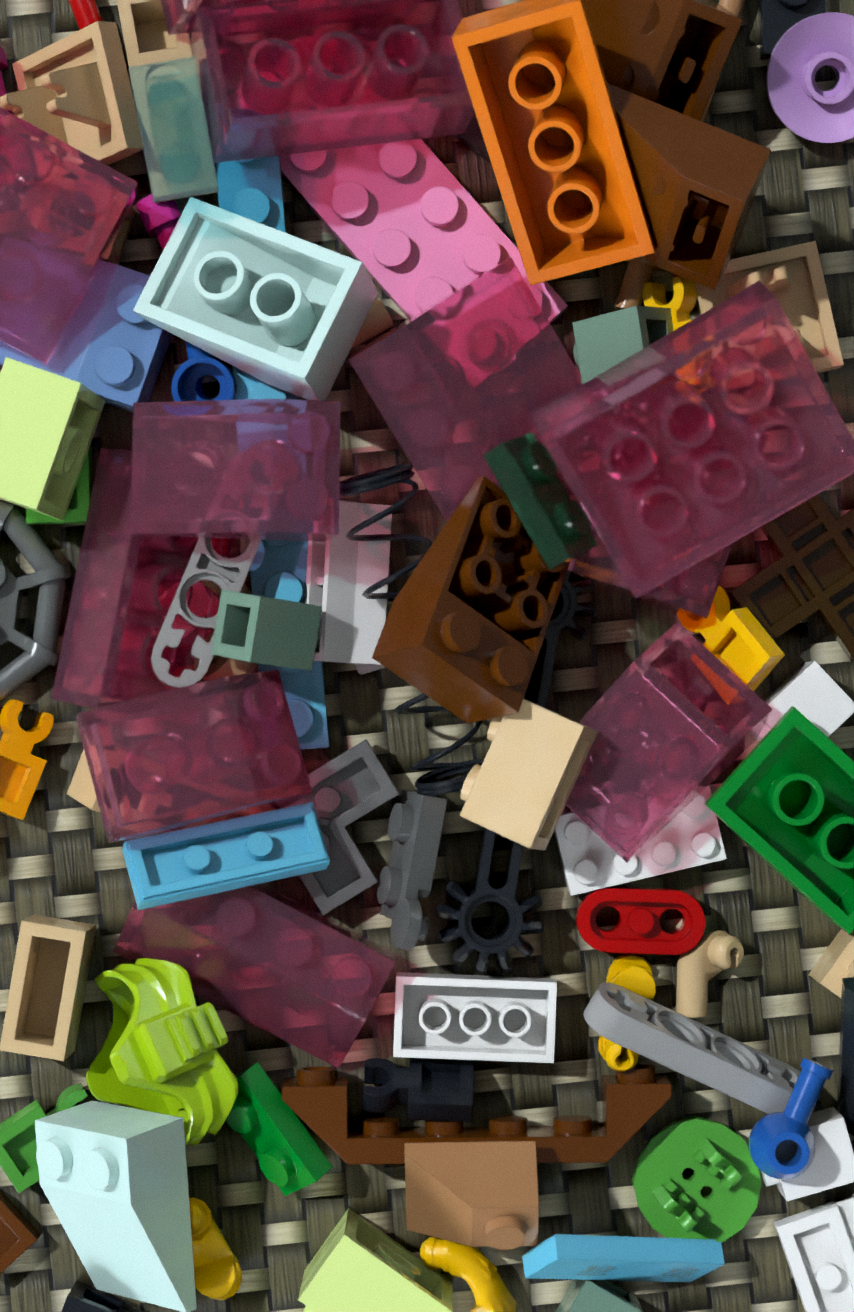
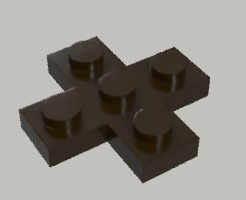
M799 468L745 505L780 558L728 592L738 608L747 607L773 640L817 611L849 660L854 662V508L836 520L802 468Z

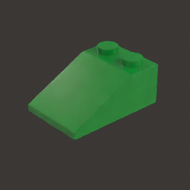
M791 706L704 804L821 914L850 935L854 930V761L802 713Z

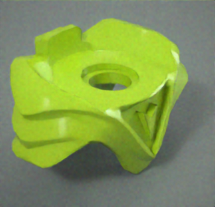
M141 958L137 959L135 964H119L113 970L103 971L94 979V982L109 997L113 1004V1022L100 1052L86 1073V1082L91 1094L99 1101L182 1117L184 1119L185 1147L187 1145H197L207 1133L217 1134L233 1108L239 1086L237 1078L217 1051L218 1048L228 1043V1037L214 1006L208 1002L197 1007L190 974L182 965L177 963Z

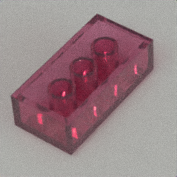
M267 0L197 8L190 43L213 163L464 134L475 111L451 38L462 20L458 0Z

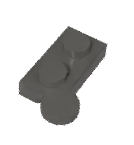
M404 789L402 790L400 803L394 805L389 818L388 834L390 840L393 841L389 866H385L379 875L377 899L379 904H382L380 914L392 919L391 940L395 949L412 950L418 939L424 940L429 930V920L425 921L429 916L427 913L422 914L417 896L427 898L431 891L448 799L426 796Z

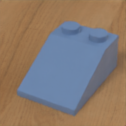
M9 235L5 236L0 250L1 368L5 358H11L80 382L104 399L106 404L144 417L173 334L139 317L133 311L150 278L149 275L114 263Z

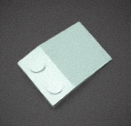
M190 197L133 311L139 317L253 377L323 406L378 291L361 261Z
M92 1100L35 1120L36 1160L40 1186L95 1288L100 1291L181 1312L196 1310L184 1119L182 1117Z

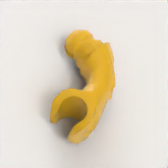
M621 955L615 958L609 966L606 983H613L647 999H654L656 993L654 977L652 976L650 963L643 957ZM601 1035L599 1036L598 1051L612 1070L625 1072L635 1067L638 1062V1053L622 1047Z
M194 1197L189 1198L195 1287L202 1295L223 1301L234 1296L240 1289L242 1269L219 1230L209 1207L202 1200Z
M432 1236L422 1243L420 1260L426 1268L430 1270L443 1269L444 1272H449L453 1277L462 1278L468 1283L475 1298V1303L469 1312H516L517 1302L497 1272V1267L478 1247H471Z

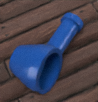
M185 341L188 360L179 366L173 376L171 384L173 400L178 409L192 419L199 421L216 419L224 415L235 401L237 394L236 378L230 367L223 361ZM208 375L214 376L220 384V392L214 399L207 397L202 390V382Z
M805 1057L801 1061L800 1067L802 1070L784 1111L770 1113L762 1117L754 1125L749 1136V1152L753 1162L764 1174L772 1178L792 1179L798 1177L809 1168L814 1159L815 1139L807 1123L826 1079L830 1080L833 1070ZM784 1140H792L797 1144V1153L789 1161H780L775 1156L778 1144Z

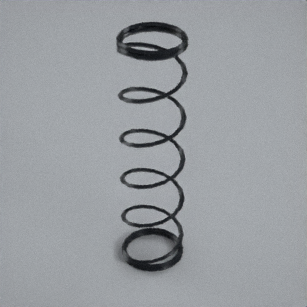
M402 464L368 472L340 481L333 486V489L336 490L335 496L346 497L397 483L412 485L413 490L403 499L348 531L346 534L347 539L352 541L408 540L424 542L428 544V548L431 547L433 541L423 536L411 534L354 535L401 508L414 497L419 486L418 483L410 480L415 474L412 471L413 466L411 464ZM426 553L405 568L364 590L362 596L366 599L396 598L399 592H372L415 569ZM424 693L397 706L394 710L397 714L450 711L443 706L411 707L428 698ZM482 721L476 722L475 727L454 744L411 766L410 769L414 772L433 770L419 777L414 783L418 794L434 796L462 789L467 775L447 781L442 780L467 774L474 765L479 764L482 766L484 759L456 763H429L449 754L469 741L477 733Z

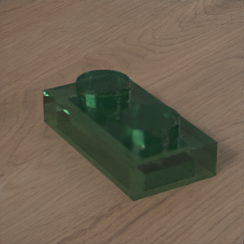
M533 432L502 442L483 455L549 570L578 558L598 545L590 532V521L586 512L576 501L570 498L557 475V465L553 455L543 444L537 441Z

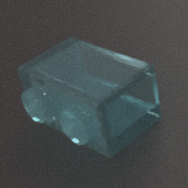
M195 56L128 67L153 202L219 191Z

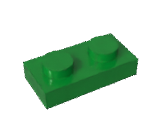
M257 1062L237 1073L235 1077L238 1081L239 1091L233 1108L225 1121L244 1138L259 1159V1166L265 1177L277 1185L284 1196L318 1181L333 1166L293 1110L282 1100V1095L263 1068Z

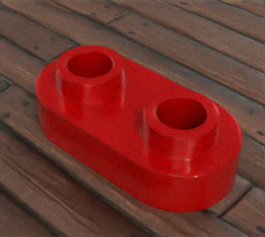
M606 887L590 891L583 897L576 911V925L584 941L598 951L678 955L688 952L699 943L705 930V915L700 904L692 896L681 890ZM603 907H613L619 913V921L612 929L604 930L596 924V915ZM668 909H676L682 915L681 926L673 932L663 931L659 923L661 914Z

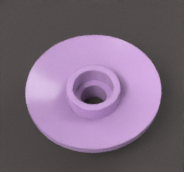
M828 12L816 14L799 21L782 35L769 58L766 72V88L771 107L779 120L790 131L804 139L821 143H836L854 138V16ZM827 65L834 70L836 81L832 88L823 91L815 83V74L820 67Z

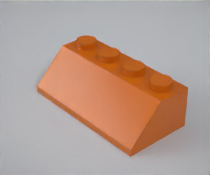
M522 0L462 18L451 38L530 286L654 253L655 246L583 0Z

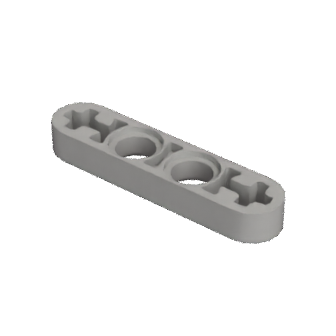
M258 450L243 452L234 458L226 471L153 647L151 656L153 672L158 680L168 687L176 689L192 687L201 681L210 666L214 656L211 654L217 614L209 618L196 616L187 606L186 595L191 586L202 581L212 582L220 590L241 591L284 484L282 467L276 458L267 452ZM255 463L267 468L264 478L272 484L270 492L259 490L256 493L249 511L262 513L259 523H256L241 511L222 509L225 498L238 505L245 483L236 478L239 470L249 473ZM222 523H237L246 531L249 542L246 551L242 555L235 558H225L216 553L212 547V532ZM176 616H179L193 628L213 630L209 643L197 635L190 656L199 661L196 671L185 669L181 673L180 678L173 677L168 673L170 662L161 658L165 647L176 650L184 635L185 630L172 628Z
M604 982L600 984L583 1012L584 1019L589 1026L604 1038L767 1114L784 1111L800 1074L798 1069L613 983Z

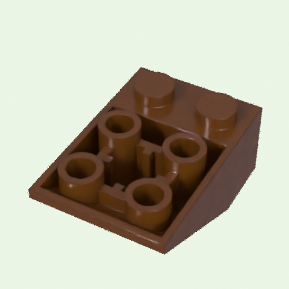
M583 0L606 82L701 121L743 19L719 4L708 0Z
M607 83L655 246V252L645 256L659 268L715 290L741 238L771 149Z
M485 476L478 477L394 599L372 658L467 724L519 713L576 545Z

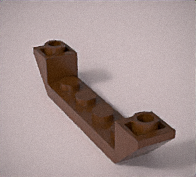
M636 1064L631 1070L617 1072V1075H602V1126H592V1118L588 1116L564 1115L554 1117L553 1126H528V1119L522 1116H495L489 1118V1126L464 1127L463 1122L429 1120H425V1127H399V1119L394 1117L361 1119V1127H349V1077H335V1068L328 1066L297 1068V1077H286L282 1085V1100L346 1164H405L404 1143L536 1141L537 1163H607L671 1098V1083L665 1074H655L654 1065Z

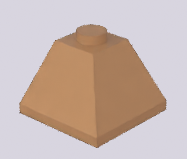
M536 1141L404 1143L406 1227L408 1231L471 1247L491 1246L495 1249L510 1250L519 1246L538 1245L539 1199Z

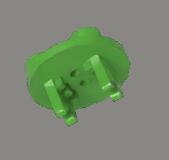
M697 1115L687 1116L682 1120L671 1122L653 1134L639 1153L636 1167L632 1174V1183L638 1208L652 1229L666 1238L715 1239L721 1243L745 1227L757 1208L762 1184L759 1168L753 1162L749 1146L742 1136L719 1121L709 1120ZM684 1169H693L692 1177L684 1178L682 1176ZM704 1186H709L712 1191L710 1195L703 1196L700 1193L701 1189Z

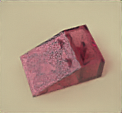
M676 622L623 672L578 722L598 731L566 802V806L627 863L757 740L772 708Z

